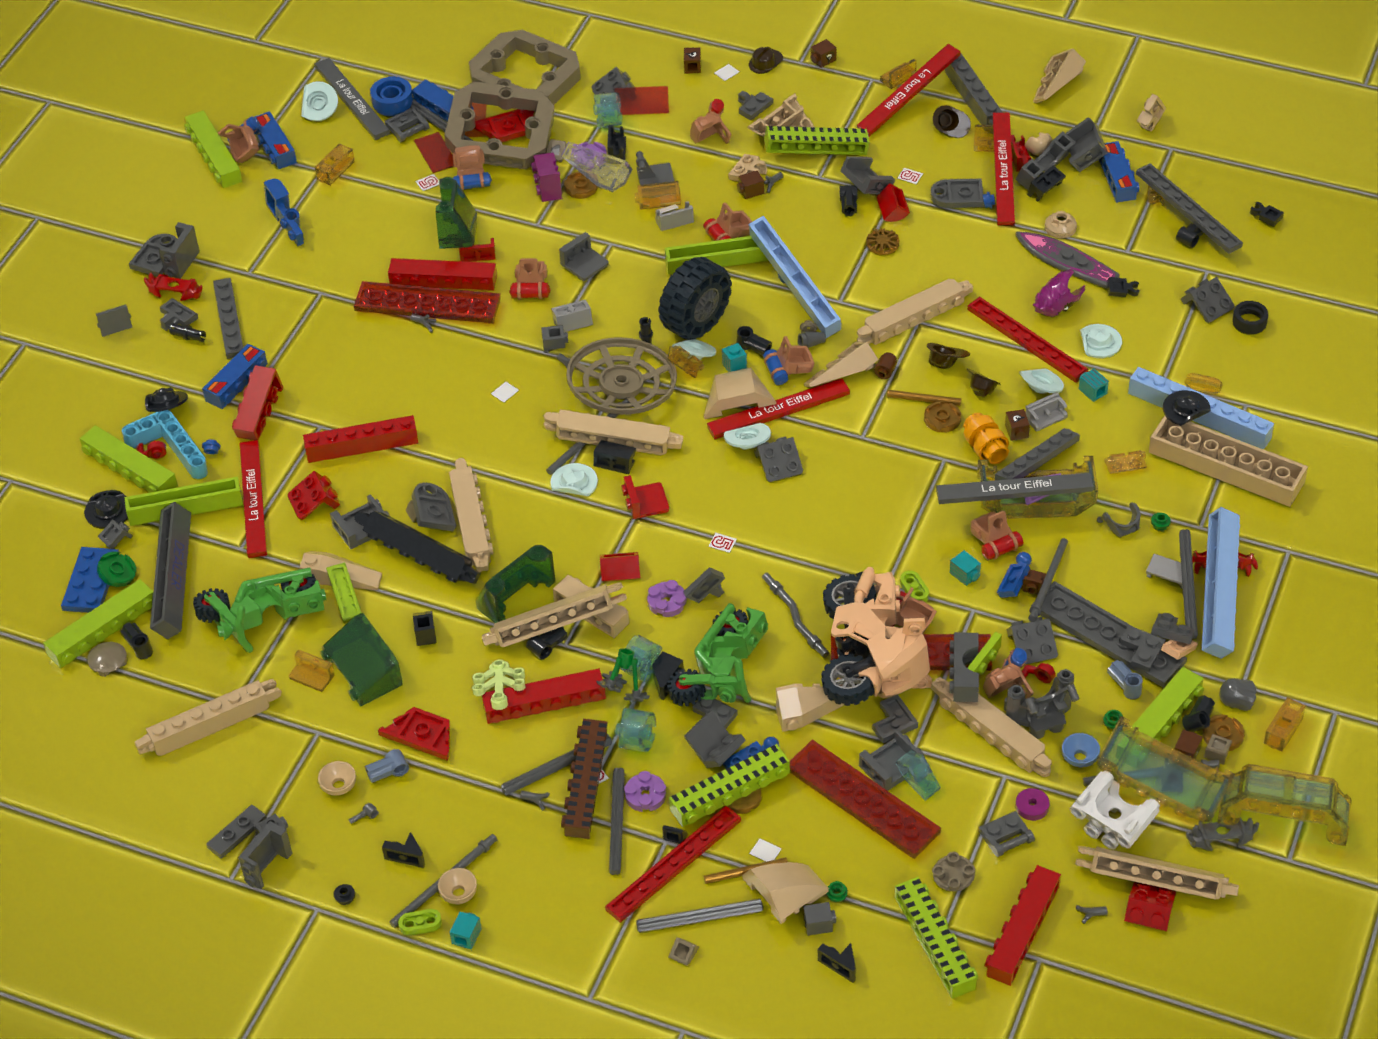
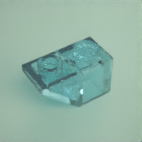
M910 750L895 762L903 778L924 800H927L941 789L924 755Z

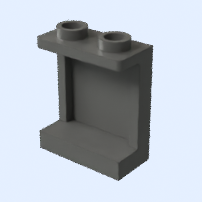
M1090 118L1085 119L1065 133L1076 142L1070 152L1072 157L1069 158V161L1079 172L1108 153L1099 127Z
M848 156L840 171L864 194H880L889 183L894 185L895 179L892 176H878L870 168L873 161L871 157Z
M178 222L175 226L178 239L171 249L160 248L159 253L165 275L181 279L200 250L194 226Z
M371 494L367 496V504L342 516L337 510L330 513L332 526L350 549L371 540V538L367 537L368 533L363 531L364 526L355 522L354 517L357 512L370 514L377 511L389 515L387 511H383L379 500H375Z
M899 730L894 732L893 740L869 754L864 750L859 754V767L884 792L901 783L924 766L922 750L916 748L911 743L909 737L905 734L903 735Z
M269 821L239 856L244 881L249 886H256L262 889L264 884L261 873L278 854L288 859L293 854L286 829Z

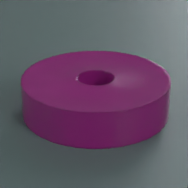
M1025 789L1016 797V811L1022 818L1027 820L1042 819L1049 811V798L1039 789Z

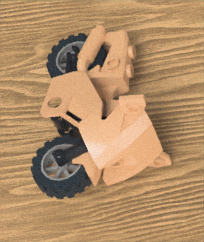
M867 567L862 575L855 576V574H849V576L842 575L838 579H833L832 583H828L826 590L823 591L825 611L827 614L829 613L831 619H834L831 635L835 637L836 646L838 647V659L834 658L830 661V664L825 665L821 679L824 694L828 695V699L830 701L834 700L836 704L840 705L842 703L844 706H850V704L857 705L861 701L865 702L872 695L888 698L898 695L911 687L912 689L931 688L932 678L928 675L930 671L928 648L922 633L925 629V618L904 619L902 628L891 627L897 624L896 612H900V600H896V597H900V586L895 584L892 572L875 574L872 567ZM844 624L845 629H838L837 626Z

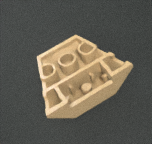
M794 93L783 101L782 106L765 118H759L748 126V129L764 137L766 126L814 127V125L806 117L803 111L804 108L800 106Z
M752 368L715 375L704 419L722 416L721 410L754 403H758V408L777 403Z
M773 863L750 869L742 875L743 880L752 890L756 888L771 905V913L781 924L786 921V917L790 914L800 912V907L813 903L829 892L828 887L808 865L802 863Z

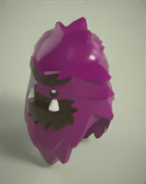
M1073 269L1061 271L1041 288L1039 293L1036 294L1035 303H1033L1035 312L1055 317L1061 311L1066 312L1075 302L1080 300L1085 291V285L1072 293L1068 288V281L1074 273Z

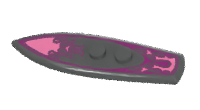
M1015 233L1020 243L1035 257L1063 272L1073 269L1074 273L1072 275L1108 289V278L1120 277L1118 272L1065 242L1037 233Z

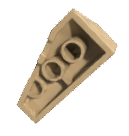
M1073 48L1051 57L1044 70L1046 75L1040 81L1042 85L1037 89L1033 101L1035 104L1048 99L1083 71L1086 61Z
M855 342L838 355L839 359L829 362L826 365V370L822 369L817 372L804 385L805 387H812L860 371H868L875 366L874 363L878 361V358L867 342Z
M310 551L304 553L299 569L310 567L311 573L314 574L316 581L318 580L320 585L331 586L326 568L344 562L353 588L378 590L382 578V573L327 552Z
M792 684L776 688V713L782 731L804 727L844 705L842 703L840 705L836 704L834 700L830 701L828 695L824 694L823 687L820 684H813L812 687Z

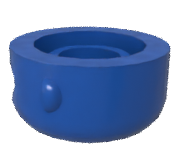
M395 76L385 77L376 81L370 89L373 108L381 115L394 117L410 109L412 105V87L404 78Z

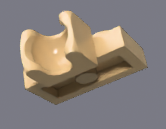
M1154 94L1146 100L1144 104L1145 111H1142L1137 119L1140 126L1148 131L1154 129L1166 110L1160 98Z
M744 154L728 174L729 180L739 181L738 176L756 170L760 174H767V165L765 161L760 160L759 156Z

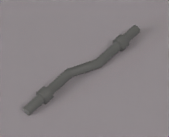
M765 573L762 578L770 586V590L789 606L794 626L808 640L807 643L810 647L816 649L823 658H826L829 655V651L821 644L822 641L816 635H813L801 622L796 602L783 590L784 587L779 581H775L769 573Z

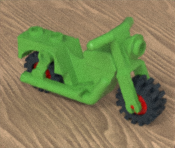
M309 567L242 582L232 607H230L228 594L224 593L222 589L219 591L218 588H215L214 591L210 588L208 592L203 590L202 594L198 593L197 597H194L193 605L198 620L202 619V622L208 620V623H212L213 620L218 625L219 637L227 640L232 634L246 652L251 653L253 646L246 639L244 631L263 623L262 614L266 608L275 605L276 612L286 620L289 617H297L324 610L323 601L327 599L325 590L320 589L318 580L316 581ZM281 583V589L279 585L275 586L274 584Z
M728 603L725 609L719 612L720 616H715L713 625L694 650L699 673L697 670L692 672L691 669H687V672L682 669L681 673L677 671L674 673L675 676H670L667 687L671 700L675 704L678 703L679 706H682L683 703H685V706H689L691 702L692 705L696 704V700L698 702L701 699L714 700L719 695L722 701L733 703L736 700V695L740 694L744 702L749 703L751 696L747 690L741 659L748 658L768 630V623L764 612L747 607V617L745 612L742 613L740 609L736 612L735 606ZM705 684H709L711 689L706 690Z

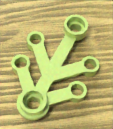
M495 660L489 666L488 671L476 673L472 676L473 683L475 684L472 689L475 696L484 695L487 690L495 686V693L491 698L492 708L495 710H502L508 706L507 696L503 693V684L512 687L515 691L525 689L524 669H512L509 667V663L504 660ZM505 675L512 676L515 680L505 677ZM494 676L492 679H490L489 681H487V682L485 683V680H487V679H489L490 677Z

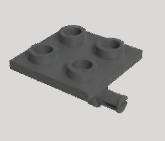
M638 151L636 153V164L638 166L636 169L641 192L676 188L670 163L649 165L643 157V152Z

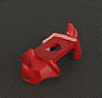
M149 273L148 278L144 277L149 293L154 294L158 298L162 297L159 290L182 293L180 301L191 298L197 300L203 290L202 285L199 286L196 280L192 278L186 280L172 278L163 274H159L155 278L152 273ZM176 282L179 284V286L177 285L174 287H170L168 285H170V283Z
M1197 550L1193 551L1192 562H1195V574L1199 573L1201 566L1206 568L1207 551L1198 553ZM1238 552V568L1241 570L1245 569L1246 576L1249 577L1252 569L1251 565H1253L1255 570L1258 569L1257 560L1253 553L1244 555Z

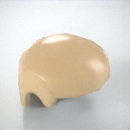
M1039 132V137H1030L1025 147L1033 155L1040 156L1052 142V137L1049 133Z

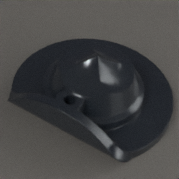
M171 387L161 388L153 394L146 395L145 408L148 412L169 410L185 403L188 400V394L182 391H174Z
M1181 390L1173 392L1166 397L1163 403V413L1166 418L1179 426L1211 412L1208 400L1194 391Z
M106 490L93 495L89 499L84 511L87 522L99 529H105L112 519L118 523L121 521L124 523L128 519L124 498L127 496L117 490Z

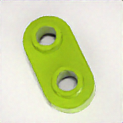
M915 571L903 572L900 577V585L905 593H908L912 587L914 590L910 597L926 603L929 599V589L919 574Z
M427 909L403 914L399 918L398 924L401 933L410 936L438 930L442 924V919L437 910Z

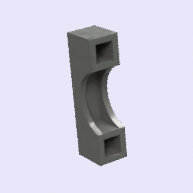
M1061 132L1037 159H1031L1021 168L1015 180L1029 190L1031 182L1053 165L1059 164L1069 155L1076 142L1067 134Z
M954 632V640H950V652H953V654H950V666L953 667H950L949 679H953V681H950L949 693H953L954 702H978L979 673L966 668L978 655V633Z

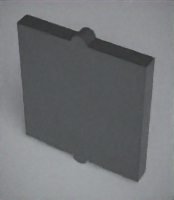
M126 304L96 313L97 326L100 328L102 337L132 328L130 320L132 316L128 312Z

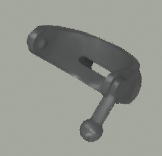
M1132 502L1129 504L1132 518L1127 525L1114 522L1107 512L1103 513L1102 517H1098L1097 522L1102 523L1105 520L1114 534L1122 537L1139 530L1140 509L1136 503Z

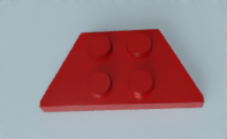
M516 109L475 121L474 129L491 139H499L501 142L526 136L525 121L529 117H534L535 111Z
M413 707L406 711L404 715L393 719V723L388 727L384 728L382 726L378 729L379 736L447 761L449 759V719Z

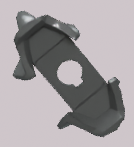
M1231 816L1229 821L1206 824L1199 820L1198 825H1195L1191 832H1186V838L1193 848L1199 847L1209 851H1213V847L1210 844L1212 841L1240 839L1237 847H1241L1253 840V835L1257 832L1259 823L1253 824L1252 818H1248L1246 822L1241 817ZM1218 827H1225L1230 829L1227 834H1219L1216 829Z

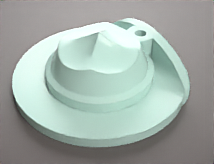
M319 81L305 85L301 116L310 121H322L329 118L338 106V96L334 88L325 82Z
M1092 324L1080 329L1084 350L1089 357H1111L1122 346L1121 335L1116 329L1108 325Z
M687 339L672 345L673 350L680 352L683 357L690 361L702 360L703 357L716 355V349L713 346L696 339Z
M1048 369L1019 371L1023 379L1037 393H1060L1064 388L1063 381Z
M763 423L724 433V439L729 445L740 447L744 450L755 448L765 443L771 436L770 428Z
M580 463L564 465L558 468L551 477L552 491L590 496L598 484L595 471L589 466Z

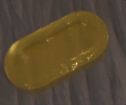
M1195 373L1188 374L1184 381L1187 387L1210 394H1218L1222 388V382L1219 379Z

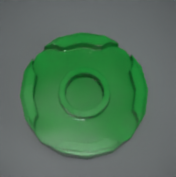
M108 552L100 558L97 564V573L106 584L114 587H123L133 581L136 565L126 554L124 556L120 552Z

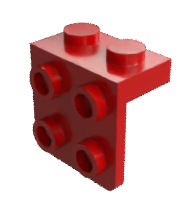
M313 471L288 493V498L299 519H305L323 502L334 509L340 505L337 499L338 494L331 487L332 482L326 475L322 476Z
M631 475L623 477L624 485H621L623 496L627 498L625 499L627 510L631 511L633 519L669 511V504L662 483L657 482L634 487Z
M1134 882L1129 895L1124 921L1167 931L1176 891Z

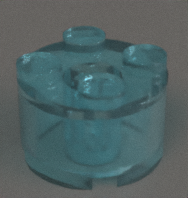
M619 93L595 94L594 101L597 105H594L593 108L594 114L598 115L597 127L604 128L608 127V125H622V113L620 110L622 107Z
M635 635L626 646V649L635 652L634 658L638 659L637 678L646 683L650 678L652 665L661 653L662 647L643 636ZM632 665L629 669L620 668L623 672L633 676Z
M624 708L621 723H618L615 729V734L619 736V748L639 752L649 751L655 738V733H652V726L656 727L655 714L649 711Z

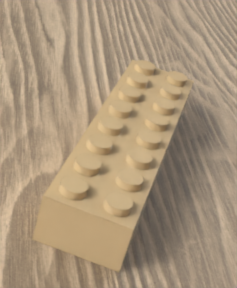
M1164 416L1150 438L1149 453L1289 507H1291L1306 480L1308 466L1192 422L1179 426Z

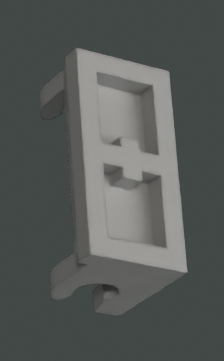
M689 201L685 202L684 209L674 210L665 214H660L659 209L655 211V220L661 231L694 222L692 205L689 206Z
M586 299L551 308L555 326L563 325L564 332L593 325L591 308Z
M1058 392L1026 406L1025 413L1027 419L1036 432L1068 418L1067 412L1063 409L1067 408V405Z
M1153 554L1146 570L1147 577L1151 578L1152 575L1178 583L1180 588L1183 589L1181 563Z

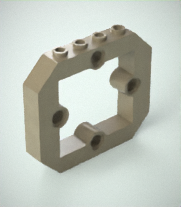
M525 30L500 33L469 61L472 82H485L519 88L522 87L513 84L511 80L499 78L491 74L493 71L501 72L505 70L506 59L515 50L535 57L536 62L540 65L550 63L559 67L555 72L547 71L543 73L542 84L536 89L541 90L553 105L581 79L580 66L575 51Z
M474 81L454 92L445 130V145L452 153L455 152V148L479 145L484 153V164L528 169L531 167V163L534 162L533 155L547 153L554 121V105L541 90ZM472 103L499 106L504 110L517 108L536 111L535 117H529L525 121V135L530 139L528 148L502 145V142L496 138L489 139L486 143L464 140L465 132L475 128V112L471 109Z

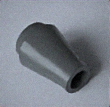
M803 331L798 334L799 346L810 348L826 342L824 332Z

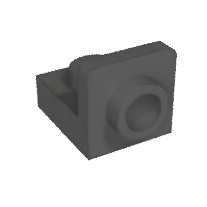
M112 519L98 537L109 548L114 549L124 536L131 539L133 535L129 532L130 528L122 521L118 523Z

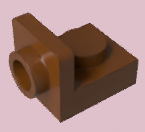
M1030 569L1027 576L1023 579L1022 591L1038 595L1047 573Z

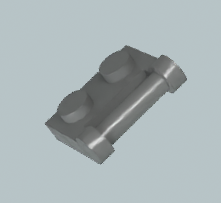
M410 108L385 121V125L399 142L405 141V138L419 131H425L430 128L428 122L414 108ZM411 126H414V127H412V128H410V129H408V130L402 132L403 130H405V129H407V128H409V127H411Z
M1016 811L979 827V833L996 857L1023 843L1035 841L1033 832L1027 828ZM1021 833L1020 836H1018V837H1016V838H1014V839H1011V840H1009V841H1007V842H1005V843L999 844L1000 842H1002V841H1004V840H1007V839H1009V838H1011V837H1014V836H1016V835H1018V834Z

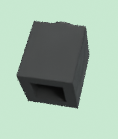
M829 902L803 906V918L807 936L833 932V923H836L835 911L830 909Z

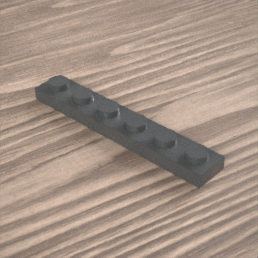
M231 278L215 280L213 284L226 357L229 359L234 358L243 349Z
M1062 429L995 473V480L1024 478L1078 442L1080 434L1070 429Z

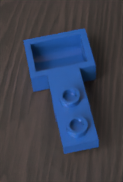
M279 179L265 181L266 205L277 221H280L282 228H286L290 240L295 241L297 246L304 244L303 232L300 229V215L298 210L290 208L289 192Z

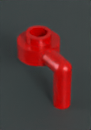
M162 441L149 443L146 451H144L143 443L136 446L137 451L148 458L160 459L167 453L166 444Z
M1040 663L1037 667L1025 665L1021 670L1025 678L1031 673L1038 680L1046 684L1051 683L1056 676L1054 668L1047 663Z

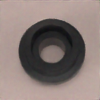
M342 884L334 890V898L341 905L350 904L355 897V890L351 885Z

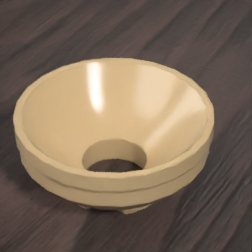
M1058 211L1047 217L1045 231L1055 238H1068L1076 232L1077 222L1070 214ZM1057 218H1066V220L1060 221Z
M335 761L325 765L320 770L318 782L325 793L342 795L354 787L356 773L354 768L347 762ZM337 781L344 782L341 788L333 787V784Z
M464 868L448 870L440 877L438 882V890L441 897L451 904H462L469 901L475 895L477 889V881L474 874ZM458 888L465 890L461 896L453 895V891Z

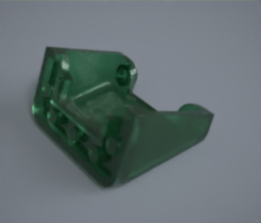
M452 177L439 179L441 202L436 206L435 211L439 249L471 247L475 244L477 212L455 179Z
M535 545L489 579L476 597L477 609L491 621L497 623L506 620L503 614L506 611V605L503 602L527 583L531 584L534 588L539 583H545L547 587L553 585L556 580L552 551L543 545Z
M363 613L354 616L322 646L320 654L325 662L328 661L330 664L335 663L350 685L348 693L353 701L356 700L360 706L403 685L396 657Z

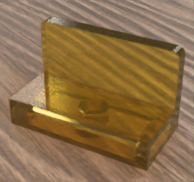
M912 59L880 76V82L890 89L897 87L916 73L917 61Z
M975 125L974 151L994 152L993 125Z
M298 649L294 655L296 666L289 674V679L323 692L335 676L332 663Z

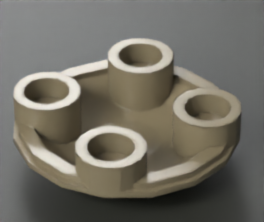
M104 642L91 649L87 662L89 667L98 672L100 676H107L110 672L127 664V653L125 648L119 643Z
M950 852L947 856L938 860L932 869L934 881L939 887L955 892L970 886L975 877V867L969 859L960 856L957 852Z

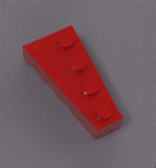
M255 365L253 372H250L248 386L243 392L244 398L238 406L237 418L232 423V429L237 438L259 440L266 425L265 417H270L272 403H276L278 400L277 392H282L284 388L276 369Z

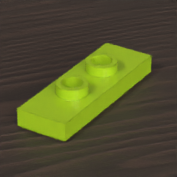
M345 562L327 567L326 570L343 623L361 618L362 613Z
M995 632L968 666L969 670L979 673V675L985 673L988 663L995 660L998 650L1001 648L1002 634Z

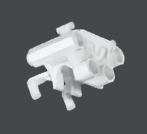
M1101 771L1069 809L1076 818L1081 820L1087 818L1089 820L1084 827V831L1090 837L1097 839L1104 832L1105 835L1101 838V841L1109 849L1114 850L1119 844L1125 848H1130L1159 813L1160 805L1154 799L1146 800L1139 806L1126 803L1118 794L1120 784L1113 780V775L1108 771ZM1110 810L1114 813H1116L1117 810H1119L1121 812V816L1117 819H1113L1109 816L1108 813Z

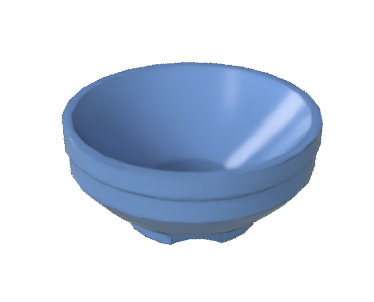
M1075 733L1064 740L1062 754L1069 764L1076 767H1087L1097 761L1100 754V746L1094 737L1085 733ZM1077 753H1082L1086 756V758L1084 760H1078L1074 757V755Z

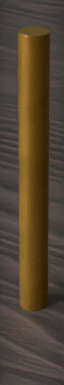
M895 390L887 391V397L932 403L944 401L947 404L950 402L961 406V398Z
M785 857L705 875L704 881L705 884L735 878L759 866L787 863L788 861Z

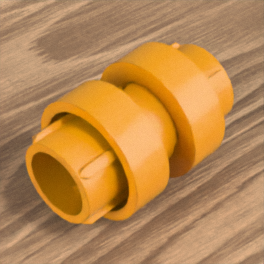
M982 413L970 415L963 425L965 428L964 437L970 446L973 447L980 460L990 462L991 464H998L1004 461L1009 454V440L999 429L996 422L991 416L983 415Z

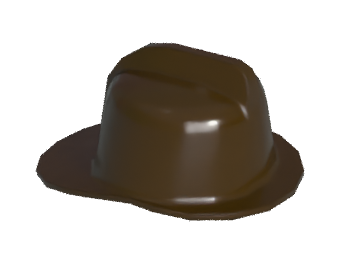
M770 47L757 48L749 61V68L754 73H767L782 62L783 55Z
M943 105L938 107L933 113V124L942 133L960 138L965 136L970 130L971 122L968 115L956 108Z
M937 343L927 344V348L930 350L929 364L939 368H950L958 358L970 356V353L963 349L947 347Z
M966 369L972 373L970 387L977 396L986 397L991 395L996 386L1001 385V383L989 379L974 370Z

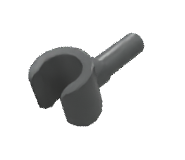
M367 803L363 807V811L348 820L352 824L366 815L373 819L379 812L373 804Z

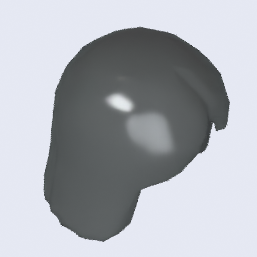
M1230 678L1220 688V700L1230 708L1248 711L1256 700V686L1251 680Z

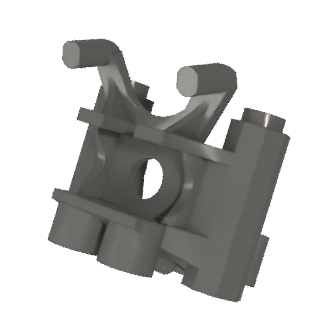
M1067 669L1061 670L1057 677L1054 678L1050 691L1040 698L1030 697L1026 699L1025 692L1021 686L1014 685L1010 687L1004 703L1006 715L1020 726L1029 727V733L1037 739L1044 737L1045 731L1048 729L1054 733L1061 732L1064 729V724H1066L1064 713L1070 710L1071 700L1075 702L1080 699L1074 686V674Z

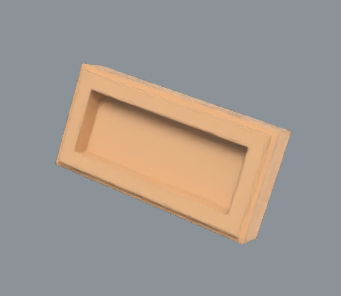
M1170 640L1163 644L1161 650L1179 660L1194 651L1198 644L1193 640L1191 644Z

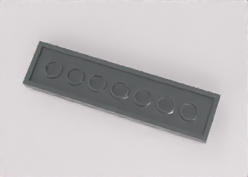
M1056 581L1050 585L1041 607L1042 617L1050 618V621L1115 660L1122 661L1127 667L1164 688L1186 664L1187 658L1185 656L1177 660L1161 651L1149 673L1130 666L1131 659L1136 650L1120 644V639L1129 624Z

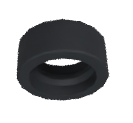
M1244 301L1235 307L1232 321L1238 331L1245 334H1257L1266 328L1269 314L1263 304L1256 301ZM1253 314L1258 316L1260 320L1248 321L1241 318V315Z

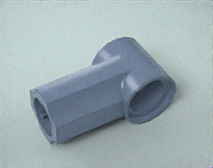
M1116 660L1112 662L1107 672L1123 688L1125 697L1128 699L1139 698L1142 694L1141 675L1133 673L1122 661Z
M394 749L389 751L385 758L366 765L365 769L370 782L373 783L390 775L395 777L402 776L408 772L409 765L401 750Z

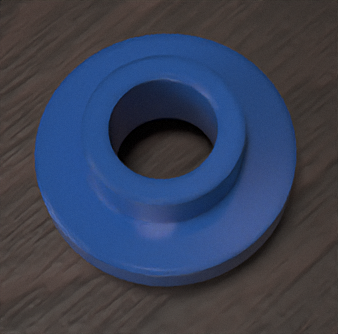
M990 191L987 194H983L985 208L993 209V205L996 204L994 194L991 195Z
M206 440V442L202 443L203 452L206 454H218L221 445L216 440Z

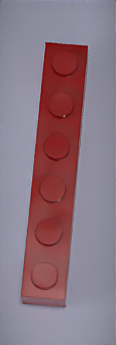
M391 258L388 277L390 286L494 291L497 269L496 263Z
M414 415L303 435L308 463L419 444Z
M600 668L525 684V689L521 691H515L512 687L503 688V693L507 696L508 706L502 710L492 708L491 698L495 690L485 692L482 695V702L487 724L606 699L605 688L597 684V681L603 680Z
M1039 865L1036 866L1034 872L1030 871L1026 880L1027 886L1021 889L1018 896L1019 902L1017 905H1013L1010 912L1011 918L1009 922L1005 921L1001 931L1003 934L1001 938L997 937L993 946L994 952L992 955L989 954L985 961L987 977L1009 986L1012 985L1060 887V873Z

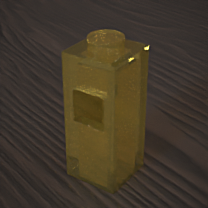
M338 144L315 166L317 180L331 186L355 162L353 149Z
M678 181L637 185L638 192L635 193V202L639 203L640 210L668 207L674 204L677 206L681 205Z
M1287 697L1266 730L1264 744L1283 752L1304 718L1306 705Z

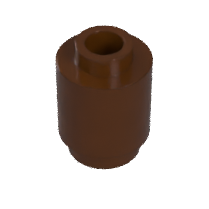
M889 352L881 355L874 368L876 376L880 379H889L897 365L896 356Z

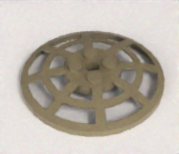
M623 337L601 339L583 346L571 357L566 374L568 386L576 398L591 408L612 414H636L654 409L671 396L676 387L677 380L676 367L664 351L645 341ZM629 347L635 348L636 351L633 357L624 355L610 356L607 348ZM600 350L603 357L592 363L588 368L579 363L586 355ZM643 351L657 357L664 365L654 369L649 363L641 360L640 357ZM615 361H624V362H630V363H629V365H624V364L614 365L613 362H615ZM603 364L607 365V368L601 374L594 371ZM637 365H640L641 367L645 368L649 373L642 375V373L635 367ZM574 368L584 373V387L573 386L572 374ZM669 371L671 378L670 389H659V375ZM589 377L598 379L599 386L590 387ZM651 378L654 379L653 388L643 387V381ZM594 392H603L608 395V398L603 400ZM580 393H588L594 400L602 404L592 402ZM639 393L649 394L640 401L634 398ZM655 395H664L651 404L641 406V404L648 402ZM615 399H627L629 403L620 404L613 402Z

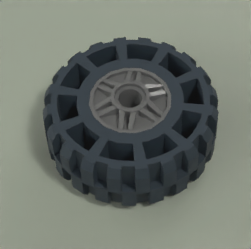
M695 257L685 261L670 276L660 297L658 312L663 326L681 338L690 340L701 338L705 333L711 331V328L719 322L718 320L724 314V310L729 303L732 291V281L729 273L725 268L705 257Z

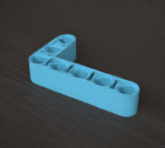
M171 411L155 412L122 428L124 443L130 447L136 448L140 443L146 444L163 437L194 479H203L207 476L208 471L205 457Z

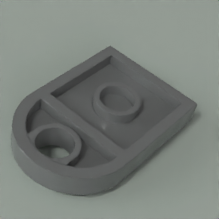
M982 178L944 179L937 181L931 187V200L937 206L944 208L984 207Z
M171 234L152 236L129 262L130 269L146 274L152 273L156 277L159 274H163L164 269L159 250L160 248L171 249L177 238Z
M418 484L412 492V502L418 526L454 531L456 523L448 494L435 484Z

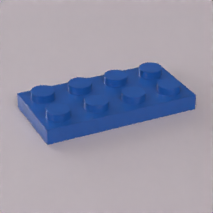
M81 547L61 604L62 611L89 613L104 603L110 585L103 582L99 577L97 564L104 554L115 551L119 552V549Z

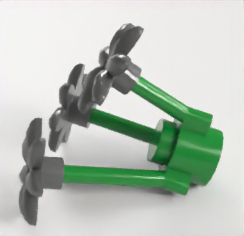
M621 648L618 651L613 671H609V675L602 673V677L605 679L597 681V684L602 688H608L610 691L621 692L622 684H626L627 681L621 679L622 674H618L620 668L629 669L632 665L634 689L632 694H625L626 697L623 699L630 700L631 703L636 700L643 702L644 699H649L650 696L647 695V692L640 693V689H638V659L634 658V651Z

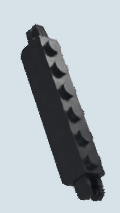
M374 511L370 514L357 512L354 517L355 522L364 526L363 531L368 533L367 537L375 541L380 539L384 542V546L390 549L397 548L399 554L408 558L409 556L414 557L416 563L423 566L425 564L431 566V571L437 574H441V572L446 574V579L456 583L458 580L473 584L477 583L481 573L472 567L471 558L383 512Z

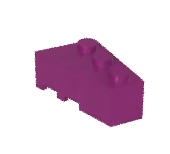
M554 152L533 155L534 162L531 163L532 172H536L533 175L535 184H538L536 185L537 196L541 195L542 202L562 199L560 172L558 171V165H556Z

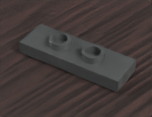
M251 804L206 843L207 848L222 859L255 830L253 823L256 821L259 823L267 819L266 815Z

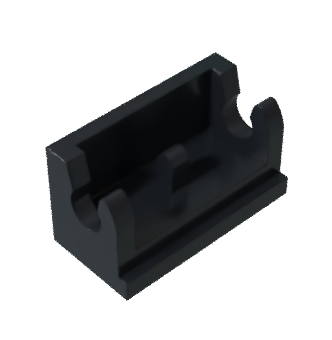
M608 125V162L625 161L626 136H624V128L620 126V132H615L614 126Z
M1053 165L1031 182L1027 195L1032 197L1036 193V201H1040L1045 193L1054 186H1059L1063 179L1066 178V175Z
M600 440L594 450L593 466L629 474L635 463L633 457L636 453V448Z

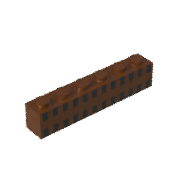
M583 718L582 726H578L577 738H580L579 744L575 743L574 756L577 757L576 761H572L571 764L573 779H569L567 791L570 792V797L565 798L564 804L567 814L562 816L561 828H565V836L590 839L607 738L608 721Z

